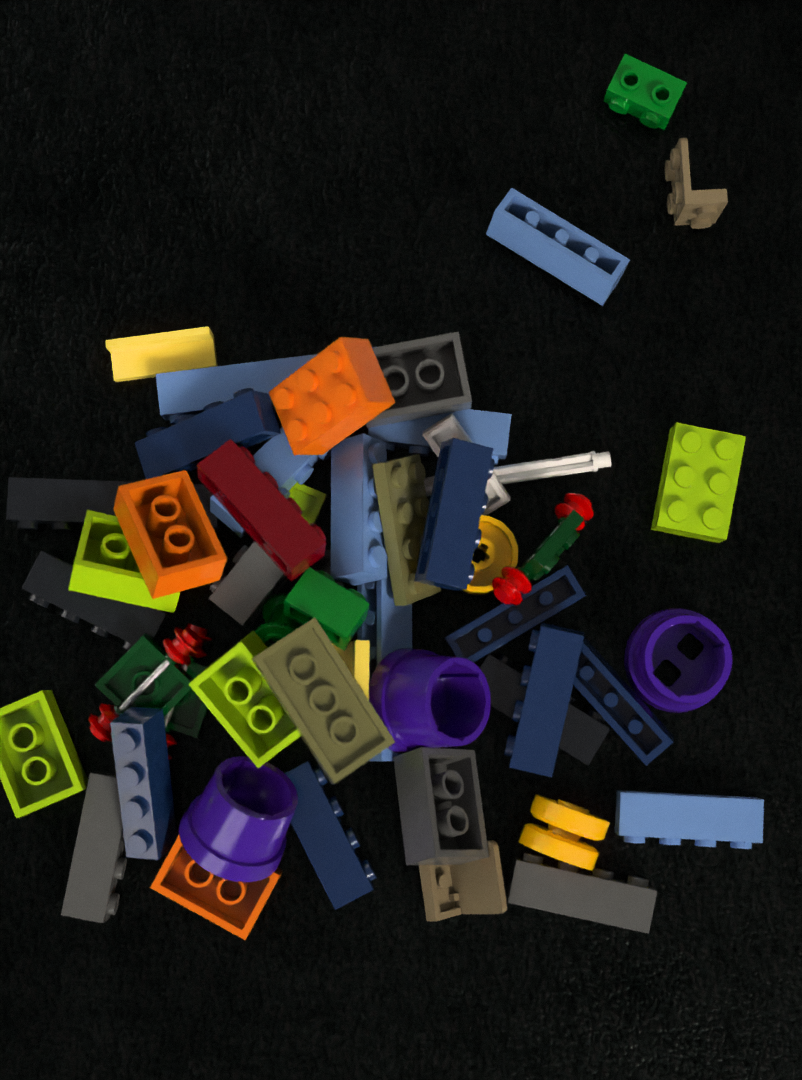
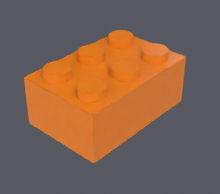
M338 338L268 392L294 455H323L395 403L369 340L359 338Z
M186 470L118 486L113 510L152 599L220 581L227 557Z
M178 835L150 888L246 940L283 870L277 868L269 877L255 882L227 880L208 872L197 864L183 847L180 835Z

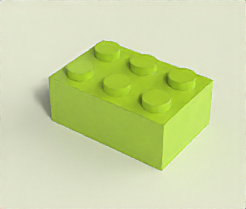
M676 423L669 432L651 530L715 543L727 540L746 436Z
M87 510L68 590L175 613L180 592L152 599L117 517Z
M253 630L203 670L188 685L255 766L259 768L301 735L251 659L268 648Z
M52 690L39 691L0 708V780L16 819L87 789L88 778Z

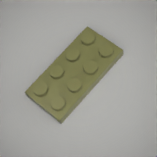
M420 454L406 455L372 464L395 606L409 605L441 592L440 587L414 582L430 503L426 496L424 483L425 468L421 463Z
M316 618L311 619L251 658L332 784H335L395 743V740Z

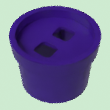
M668 608L652 613L634 628L626 644L624 666L630 685L642 700L659 710L681 713L700 708L720 692L731 672L732 652L724 633L707 617L688 609ZM688 633L692 634L703 644V650L694 660L688 659L677 648L678 643ZM663 660L670 661L680 671L678 679L669 687L654 675L655 669Z
M401 648L389 653L381 660L373 672L369 683V702L395 740V743L388 747V749L395 753L403 754L421 747L441 748L467 745L482 733L489 718L491 696L488 682L481 669L475 663L465 658L440 656L423 649Z
M238 756L229 758L218 766L203 793L193 800L183 815L179 825V835L183 847L197 864L221 878L236 882H255L265 879L273 874L280 864L286 846V833L298 804L297 790L284 772L268 762L257 768L249 757Z

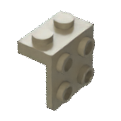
M679 138L676 147L671 149L670 160L665 162L666 181H671L672 193L668 194L667 197L668 214L674 215V225H691V228L694 229L708 228L712 226V223H716L728 203L727 189L691 190L688 139Z
M487 840L489 857L461 865H419L427 921H440L461 914H500L507 910L500 854L496 841Z

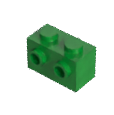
M624 54L606 91L603 102L607 103L610 109L619 114L629 113L639 118V121L649 128L665 130L687 82Z
M309 567L286 597L283 614L301 625L316 618L331 643L345 650L367 618L370 603L358 591L354 589L347 590L335 583L334 578L322 570L315 571Z

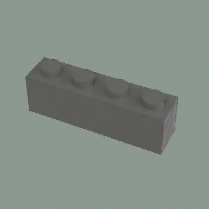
M95 771L89 775L61 912L62 916L104 923L110 918V914L115 915L117 912L120 894L115 893L117 879L122 880L124 877L127 859L122 858L125 842L117 776L115 774Z
M524 852L523 858L514 856L506 894L507 903L649 934L657 890L652 886H648V879L628 875L627 881L613 878L614 872L594 868L592 873L579 871L578 866L558 860L557 866L544 863L545 857Z

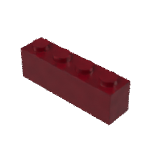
M230 439L197 464L198 479L292 582L325 555L326 537L315 523L309 524L301 515L302 510L295 500L291 497L285 498L280 493L278 484L272 475L267 471L262 473L254 464V457L244 446L239 448Z

